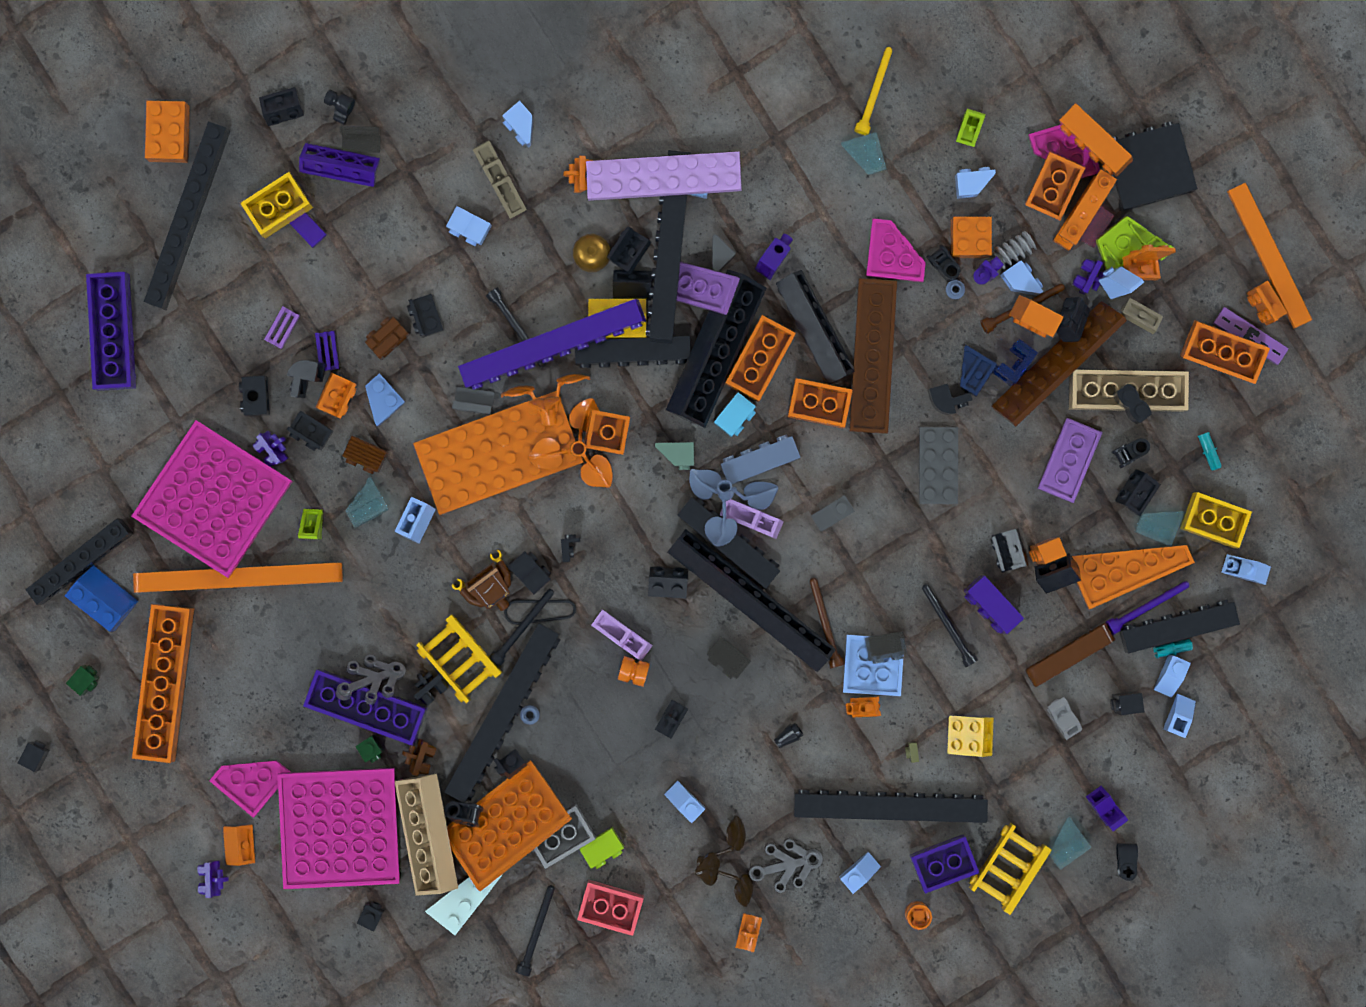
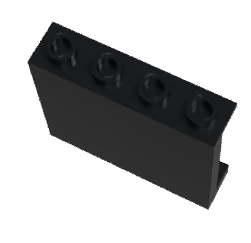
M1167 122L1161 125L1162 128L1158 129L1149 127L1140 134L1131 132L1125 134V138L1122 139L1113 137L1133 158V161L1117 177L1113 174V177L1117 179L1115 185L1120 199V212L1192 193L1198 189L1179 123Z

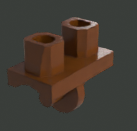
M419 738L417 746L410 745L409 751L403 750L402 755L406 756L405 764L410 765L408 771L415 776H418V774L428 775L430 764L424 763L423 759L424 756L433 758L436 748Z

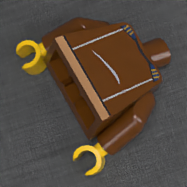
M497 550L499 553L497 559H494L492 554H490V558L494 561L466 583L462 579H457L460 582V587L457 588L452 584V588L460 590L462 597L471 605L485 606L487 609H491L496 605L500 611H503L509 606L505 597L510 594L508 588L511 586V577L504 560H501V552Z

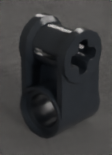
M940 245L939 249L932 255L926 256L930 264L946 281L950 282L959 277L961 272L960 266L943 245ZM954 268L956 275L949 276L946 273V269Z
M1143 438L1136 439L1116 448L1111 453L1115 454L1120 463L1119 467L1123 468L1146 455L1150 450V443ZM1138 442H1142L1145 445L1142 453L1136 450Z
M451 801L445 805L444 814L453 823L479 827L478 820L484 808L477 804Z
M1117 843V873L1122 879L1131 881L1137 876L1138 845L1137 843ZM1127 867L1131 870L1128 876L1123 873V870H1126Z

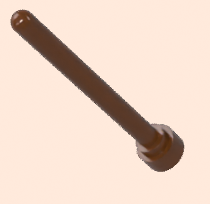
M1059 284L1030 300L1040 303L1062 292L1065 286L1064 284ZM1012 309L995 318L986 317L980 320L984 332L989 334L994 331L998 324L1011 318L1009 314Z
M811 578L810 585L826 641L836 648L817 579ZM836 649L830 661H828L830 669L845 665L843 657L838 654Z

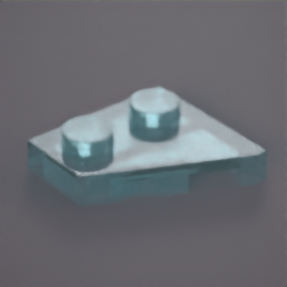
M877 132L841 143L842 147L868 175L887 170Z
M371 477L367 479L363 489L357 493L355 500L345 510L354 528L389 510Z
M1185 512L1142 514L1134 532L1170 547Z
M1070 817L1064 823L1049 854L1060 870L1092 848Z

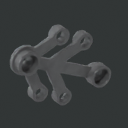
M367 655L364 665L368 668L375 667L383 670L380 673L359 667L356 661H351L347 666L348 673L358 674L367 678L351 684L346 682L339 684L336 696L341 700H348L353 691L372 684L370 691L365 695V702L367 704H374L377 700V692L381 681L389 678L387 685L383 687L382 695L390 698L394 694L396 681L404 677L406 669L399 662L387 664L377 661L374 655Z
M788 838L784 841L785 849L788 851L793 850L802 856V858L794 859L777 849L775 844L768 843L765 846L766 853L777 857L783 862L765 867L754 865L750 868L749 875L752 880L761 881L764 875L785 870L781 879L774 885L775 890L778 893H782L786 890V884L796 867L804 865L800 875L793 879L794 886L802 888L811 869L818 868L823 860L821 853L816 849L807 851L795 844L793 839ZM788 841L793 842L791 848L786 847ZM769 846H773L775 848V850L772 853L767 851V848ZM811 855L816 856L815 862L809 860ZM755 869H759L761 871L759 876H755L753 874V871ZM796 879H801L802 884L796 885ZM779 883L784 885L782 890H778L776 887Z

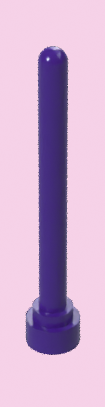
M1186 581L1182 582L1119 619L1111 618L1106 621L1107 626L1113 635L1120 632V629L1123 628L1122 625L1188 589L1189 583Z

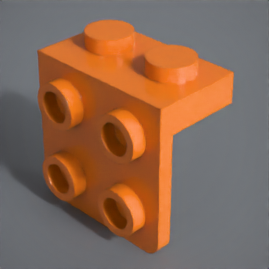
M1151 244L1144 245L1142 249L1130 251L1129 255L1122 257L1123 266L1142 280H1158L1161 278L1158 260L1175 253L1176 249L1169 248L1168 245L1153 247Z

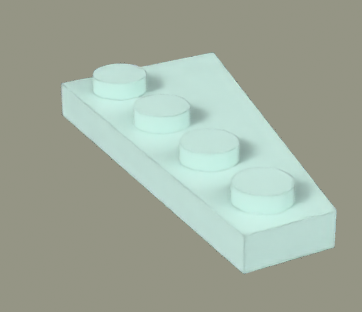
M501 876L482 891H479L470 877H468L458 885V889L450 891L425 912L452 934L456 935Z

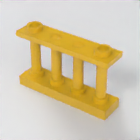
M452 614L446 619L448 622L446 624L447 627L425 646L421 642L416 645L419 648L417 652L423 659L427 657L456 691L454 695L461 703L463 701L468 703L471 700L467 696L489 676L497 678L503 672ZM456 632L461 637L458 639L459 642L436 660L430 651L449 634ZM469 647L473 651L472 656L449 675L442 666L461 649ZM481 661L486 666L484 671L465 688L461 689L455 680L473 664Z
M1012 823L1003 827L1000 833L1002 835L979 873L973 875L969 881V884H971L969 888L975 892L977 887L998 899L1002 902V910L1011 915L1052 851L1044 844L1041 847H1036L1013 832L1016 826ZM1009 838L1033 853L1034 858L1030 863L1024 862L1003 848ZM998 854L1022 869L1023 875L1020 879L1013 878L993 865ZM990 871L1010 884L1013 888L1011 894L1004 895L982 881L986 873Z

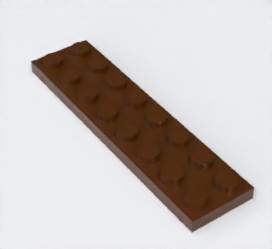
M858 279L853 362L855 372H853L852 378L853 391L851 395L849 432L888 434L897 281Z
M1101 301L1090 311L1079 341L1063 342L1061 339L991 407L1016 427L1127 321L1126 318Z

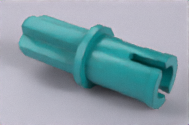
M1210 432L1197 436L1204 451L1202 454H1205L1210 469L1213 471L1221 468L1222 465L1216 452L1217 447H1214Z
M1190 639L1153 647V651L1157 653L1155 654L1156 658L1168 655L1176 656L1177 653L1192 650L1193 644Z

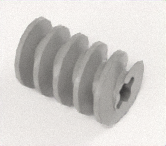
M1023 231L1022 237L1016 235L1015 241L1009 239L1008 244L1002 243V248L999 246L995 247L993 254L1004 264L1001 268L1005 270V263L1012 266V259L1019 262V255L1024 259L1026 258V251L1032 255L1031 248L1035 250L1037 248L1031 236L1026 231Z

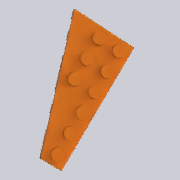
M1187 545L1072 556L1080 569L1081 581L1077 582V585L1088 609L1099 606L1195 563Z

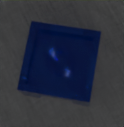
M1020 339L1014 342L1009 349L1010 352L1019 357L1010 368L1002 363L992 373L1010 387L1017 383L1038 354L1037 351Z

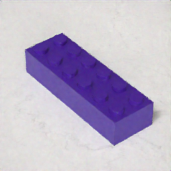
M126 272L86 274L92 389L97 391L136 389L130 274Z
M321 669L316 670L303 707L409 745L415 744L428 709L427 707L394 695L386 698L380 690L377 692L376 702L374 704H367L365 702V695L370 691L371 687L369 686L353 691L348 700H341L336 696L338 685L344 682L351 684L355 681Z

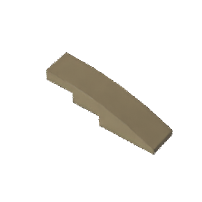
M488 140L473 148V152L509 218L511 219L526 211L524 203L490 141Z

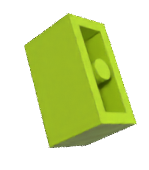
M611 827L579 850L590 868L596 867L598 869L606 864L605 860L612 856L614 859L621 855L624 845L614 828Z

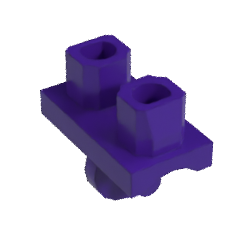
M997 256L990 262L986 259L978 267L979 269L974 272V281L979 285H984L988 281L991 282L999 275L997 271L1004 264Z
M1084 259L1080 269L1088 272L1087 277L1084 278L1076 275L1072 282V285L1080 289L1079 293L1083 295L1088 293L1093 283L1092 290L1097 291L1099 286H1102L1098 280L1104 276L1103 272H1100L1098 277L1096 276L1103 262Z
M269 431L256 436L257 440L253 447L259 453L266 450L269 454L264 458L266 465L271 467L289 459L283 452L286 450L282 444L286 441L284 436L278 438L276 434L271 435Z
M210 861L203 865H198L199 876H205V882L198 885V893L205 895L206 898L220 896L223 882L229 881L228 876H223V869H220V861Z

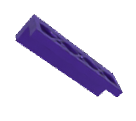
M305 143L299 157V172L374 187L380 158ZM312 151L316 152L317 154L311 155L307 154V152ZM332 155L335 156V158L331 159L327 158L326 156ZM346 159H352V160H354V161H353V162H346L345 160H346ZM372 163L373 167L365 166L364 164Z

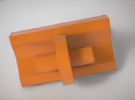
M586 156L575 158L574 164H569V171L563 172V176L569 177V184H574V193H581L587 190V178H585V172H587L586 161L593 160L586 159Z
M879 697L850 698V703H846L847 715H852V717L881 716L879 710L880 703H878Z
M743 913L735 948L751 952L755 951L762 917Z

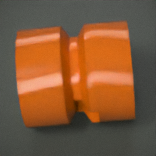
M624 656L618 680L623 682L632 680L634 685L644 687L650 663L644 661L635 663L633 658Z
M914 901L906 907L905 918L911 927L922 930L930 925L932 913L926 904Z

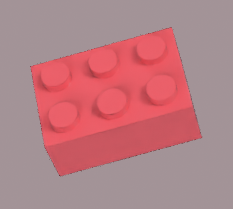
M588 880L577 920L633 936L644 895Z

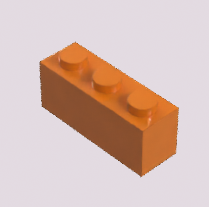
M1060 537L1050 538L1030 546L1029 556L1032 562H1036V564H1047L1067 556Z

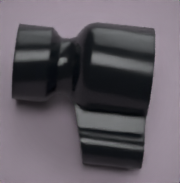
M330 89L324 97V103L335 107L333 120L345 125L348 116L355 106V99L345 94L337 95V92Z

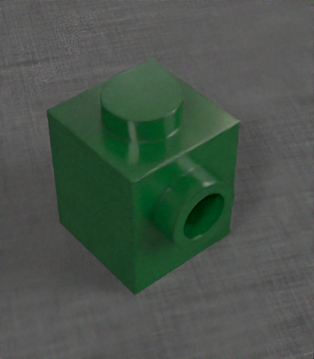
M83 665L79 667L66 684L79 696H82L88 691L92 692L97 687V681L100 677L96 675L98 672L92 666Z
M375 735L355 746L365 763L369 760L371 763L381 758L380 753L384 751Z

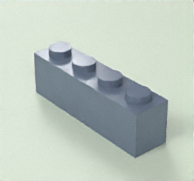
M786 434L776 438V443L770 444L768 441L758 445V450L752 451L750 448L740 452L742 456L734 458L733 455L724 458V463L720 465L726 480L735 484L800 459L801 457L793 437L788 438Z

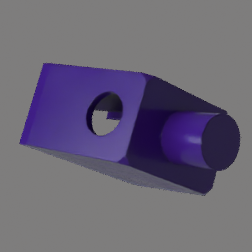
M783 234L780 239L775 238L758 261L755 270L771 280L791 250L789 245L793 239L787 234Z

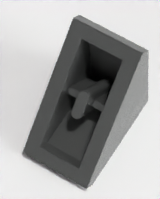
M713 235L712 270L720 272L735 257L736 253L717 235Z

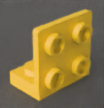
M949 716L947 753L978 757L992 756L994 717Z

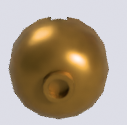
M586 234L575 243L573 258L582 270L598 272L609 263L607 256L610 253V247L602 236Z

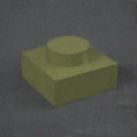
M907 742L908 747H905L906 759H910L911 763L919 762L917 742Z

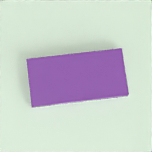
M680 262L677 301L727 315L740 278Z
M1066 418L1037 489L1074 503L1103 432Z

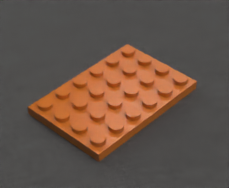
M531 760L526 763L527 766L511 779L507 778L476 803L484 808L478 820L479 827H470L453 822L447 826L451 850L479 891H482L572 820L567 810Z

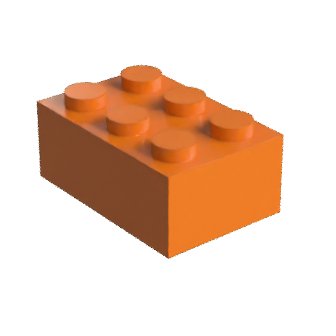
M146 102L145 159L149 162L188 163L190 106L186 102Z
M1049 151L1025 205L1061 221L1085 170V166Z
M796 378L787 417L844 429L853 390Z

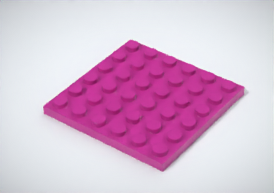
M195 420L131 517L229 578L293 481Z
M395 768L278 773L283 889L400 883Z

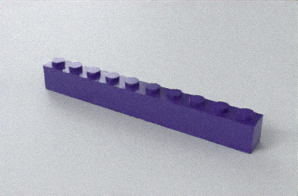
M633 299L458 366L465 387L476 390L484 387L483 383L490 381L491 384L500 381V377L506 374L510 377L518 374V370L525 368V370L536 367L535 363L541 361L543 364L553 361V357L559 354L560 357L569 355L572 349L578 348V350L589 347L588 343L595 341L597 344L606 341V337L613 334L614 337L625 333L624 330L630 327L631 330L642 327V323L646 322V318L639 300Z

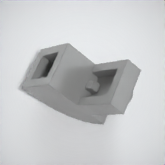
M1065 697L1054 700L1048 706L1047 711L1066 740L1082 731L1080 722L1071 711Z

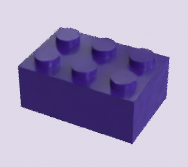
M980 575L964 590L966 594L964 596L971 605H977L979 608L977 612L984 619H989L992 622L990 626L997 633L1008 634L1024 619L986 576Z
M963 834L909 854L925 894L979 873L967 839Z

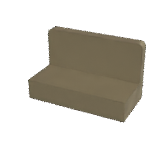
M1131 298L1128 299L1121 309V314L1128 321L1152 334L1157 331L1163 318L1162 315Z

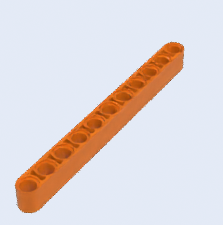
M342 563L235 568L229 578L215 569L133 573L134 593L343 582Z

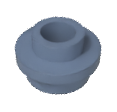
M953 280L946 286V294L951 299H959L965 293V286L961 281ZM953 286H957L959 288L958 293H954L952 291Z
M532 705L525 706L520 713L521 720L529 725L536 723L540 716L539 710ZM528 711L533 712V718L527 717Z

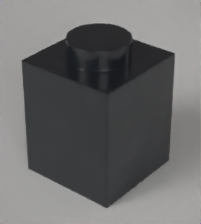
M40 741L28 742L17 764L33 772L39 771L50 750L45 748L46 744Z

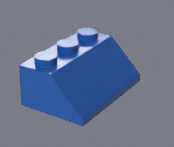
M92 566L65 594L66 598L109 632L116 631L139 602L95 566Z

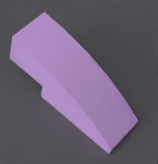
M734 500L726 501L727 519H734L738 524L777 539L784 521Z
M604 610L599 613L592 623L594 628L640 661L643 660L653 646Z

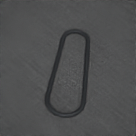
M514 600L509 602V606L513 603H538L539 600ZM549 600L547 603H570L573 606L572 614L563 617L533 620L531 623L569 619L576 613V606L570 600ZM507 607L504 610L506 620L511 624L520 625L521 622H514L508 618Z

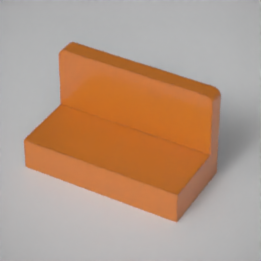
M247 824L223 827L226 865L240 866L255 863L253 826Z

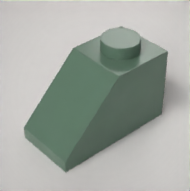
M694 442L655 443V448L675 467L679 466V470H690V466H694Z

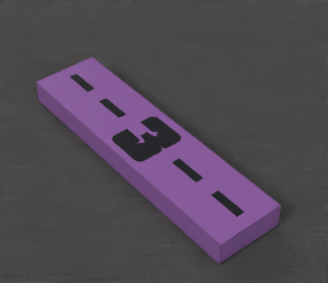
M1225 307L1222 308L1213 322L1214 325L1224 331L1269 347L1270 350L1266 359L1276 365L1280 363L1288 351L1287 347Z

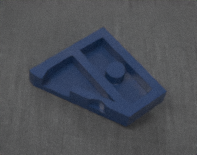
M965 345L960 387L977 397L997 367V364Z

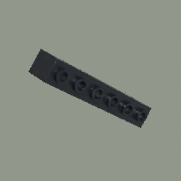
M116 518L25 589L36 605H43L132 536L133 532L123 519Z

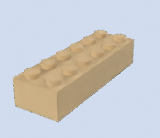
M1075 370L1069 376V410L1125 411L1124 408L1116 403L1113 393L1126 384L1132 385L1137 390L1140 399L1148 404L1151 411L1184 412L1188 410L1189 372Z
M437 774L415 776L395 781L416 896L442 894L458 889Z

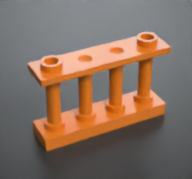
M1100 170L1097 176H1093L1053 241L1068 251L1072 248L1073 244L1076 245L1117 179L1103 170Z

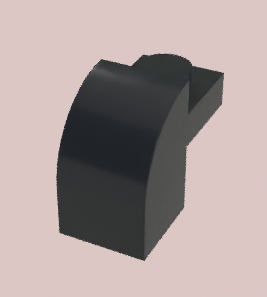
M308 360L294 363L287 373V376L294 377L290 385V396L305 398L308 381L323 382L326 363Z
M948 383L927 390L932 406L938 412L945 415L955 414V406L958 409L969 406L968 402L973 400L971 393L952 398Z

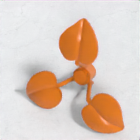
M569 374L556 379L558 384L555 397L536 399L533 393L535 388L523 385L503 392L501 398L503 396L530 395L533 400L529 401V405L537 408L538 414L541 416L542 425H554L557 423V406L561 401L559 397L561 386L583 379L590 380V376Z
M590 398L578 403L572 409L569 416L570 425L573 428H580L578 441H574L570 445V449L560 450V445L556 440L552 438L541 439L535 444L528 455V460L541 469L553 470L558 468L563 462L560 454L571 452L574 456H582L587 462L581 467L580 471L581 478L587 485L609 488L613 477L610 463L601 455H594L589 460L585 454L586 445L582 442V432L587 429L590 410L599 411L595 400Z

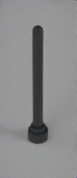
M497 287L486 295L487 299L493 302V304L496 303L521 341L528 340L529 337L502 300L503 293ZM542 361L537 363L540 367L546 366V363L543 364Z
M923 585V592L961 652L962 663L965 668L977 662V656L975 653L972 654L971 651H968L929 585Z
M552 589L546 591L500 650L497 649L491 653L489 658L499 666L505 662V654L554 595Z
M552 885L547 887L524 959L520 961V964H517L515 972L524 976H530L532 964L530 962L555 890Z

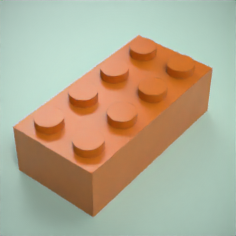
M1076 103L1059 120L1061 130L1068 137L1072 135L1075 138V144L1082 150L1086 148L1089 151L1088 156L1095 163L1100 161L1103 164L1102 169L1112 176L1114 174L1117 177L1133 161L1132 155Z
M762 315L725 385L759 402L796 333Z
M1194 320L1180 356L1256 384L1270 348Z

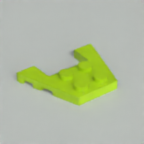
M1128 216L1123 217L1096 239L1106 270L1111 267L1114 269L1123 267L1122 257L1129 255L1130 251L1142 249L1144 245L1151 244L1153 247L1168 245L1161 238L1155 236Z

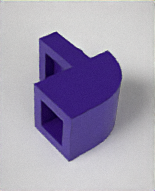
M1102 786L1086 796L1095 812L1112 831H1115L1128 821L1125 814L1117 807L1111 796Z

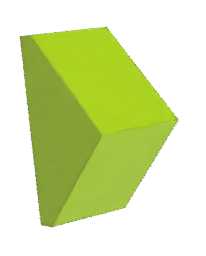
M967 109L964 113L956 142L974 147L986 114Z
M303 509L298 538L322 539L323 510Z

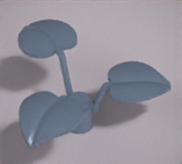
M695 469L690 471V486L695 496L700 499H709L715 493L722 500L723 517H713L705 525V534L714 546H723L729 543L737 533L736 521L734 519H726V501L732 499L734 493L743 500H748L749 507L763 510L772 504L778 491V486L775 484L752 482L744 488V496L736 487H732L730 481L722 480L721 476L715 471Z

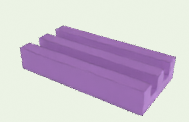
M282 306L264 340L282 349L300 315ZM285 312H286L287 315H286L285 319L283 320V322H282L280 328L278 329V331H277L275 337H274L273 340H272L271 337H272V335L274 334V332H275L277 326L279 325V323H280L282 317L284 316V314H285ZM293 316L294 318L281 342L277 343L290 317Z

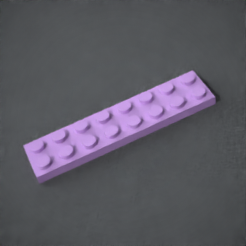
M740 152L586 161L588 201L742 191Z

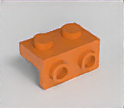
M331 373L315 408L341 419L342 415L344 416L348 410L347 404L350 398H353L356 393V383Z

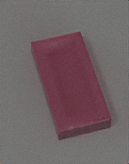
M1100 206L1080 240L1094 248L1097 244L1096 239L1104 233L1114 215Z

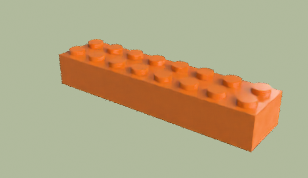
M151 604L132 759L165 763L175 762L194 615L193 608Z

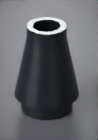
M796 723L789 724L774 741L779 748L801 740L800 737L804 734Z

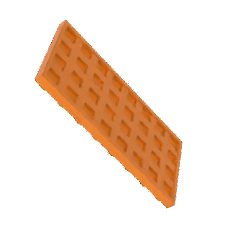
M556 391L538 398L555 397ZM529 401L413 443L439 515L584 463L581 456H574L571 452L560 454L563 462L558 468L553 470L541 469L528 460V455L535 444L541 439L552 438L556 440L560 445V450L570 449V445L576 441L562 402L558 403V411L556 412L557 423L554 425L543 426L537 408L529 405Z

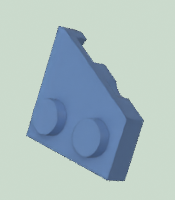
M380 373L365 386L376 426H380L405 403Z

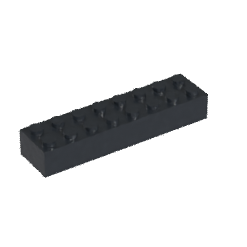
M727 269L726 274L736 276L740 280L728 313L725 315L709 310L666 408V411L703 428L707 426L767 289L748 276Z

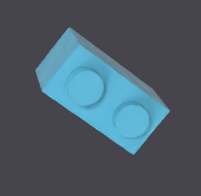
M738 392L717 417L714 424L730 437L734 434L738 436L744 428L742 426L746 419L750 421L756 414L754 411L756 406Z

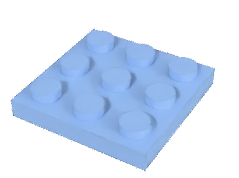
M846 635L843 693L901 696L904 638Z

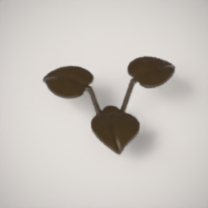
M734 815L726 831V840L730 847L716 853L710 852L706 856H699L694 874L708 886L716 883L719 874L735 879L737 881L734 887L735 897L743 907H747L753 893L751 877L748 874H742L739 878L738 876L718 870L720 860L717 856L731 852L734 849L740 851L745 843L746 833L741 819Z

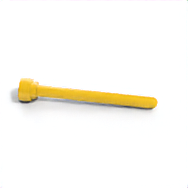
M887 47L884 51L862 120L856 123L854 131L861 135H869L871 129L869 120L892 54L891 47Z

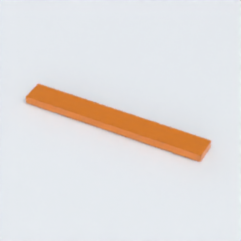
M1246 182L1227 191L1274 290L1287 311V316L1293 329L1311 321L1312 318Z

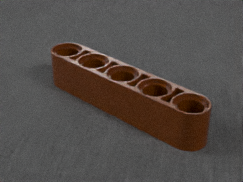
M1103 623L1028 667L1025 672L1034 687H1037L1116 639L1107 624Z

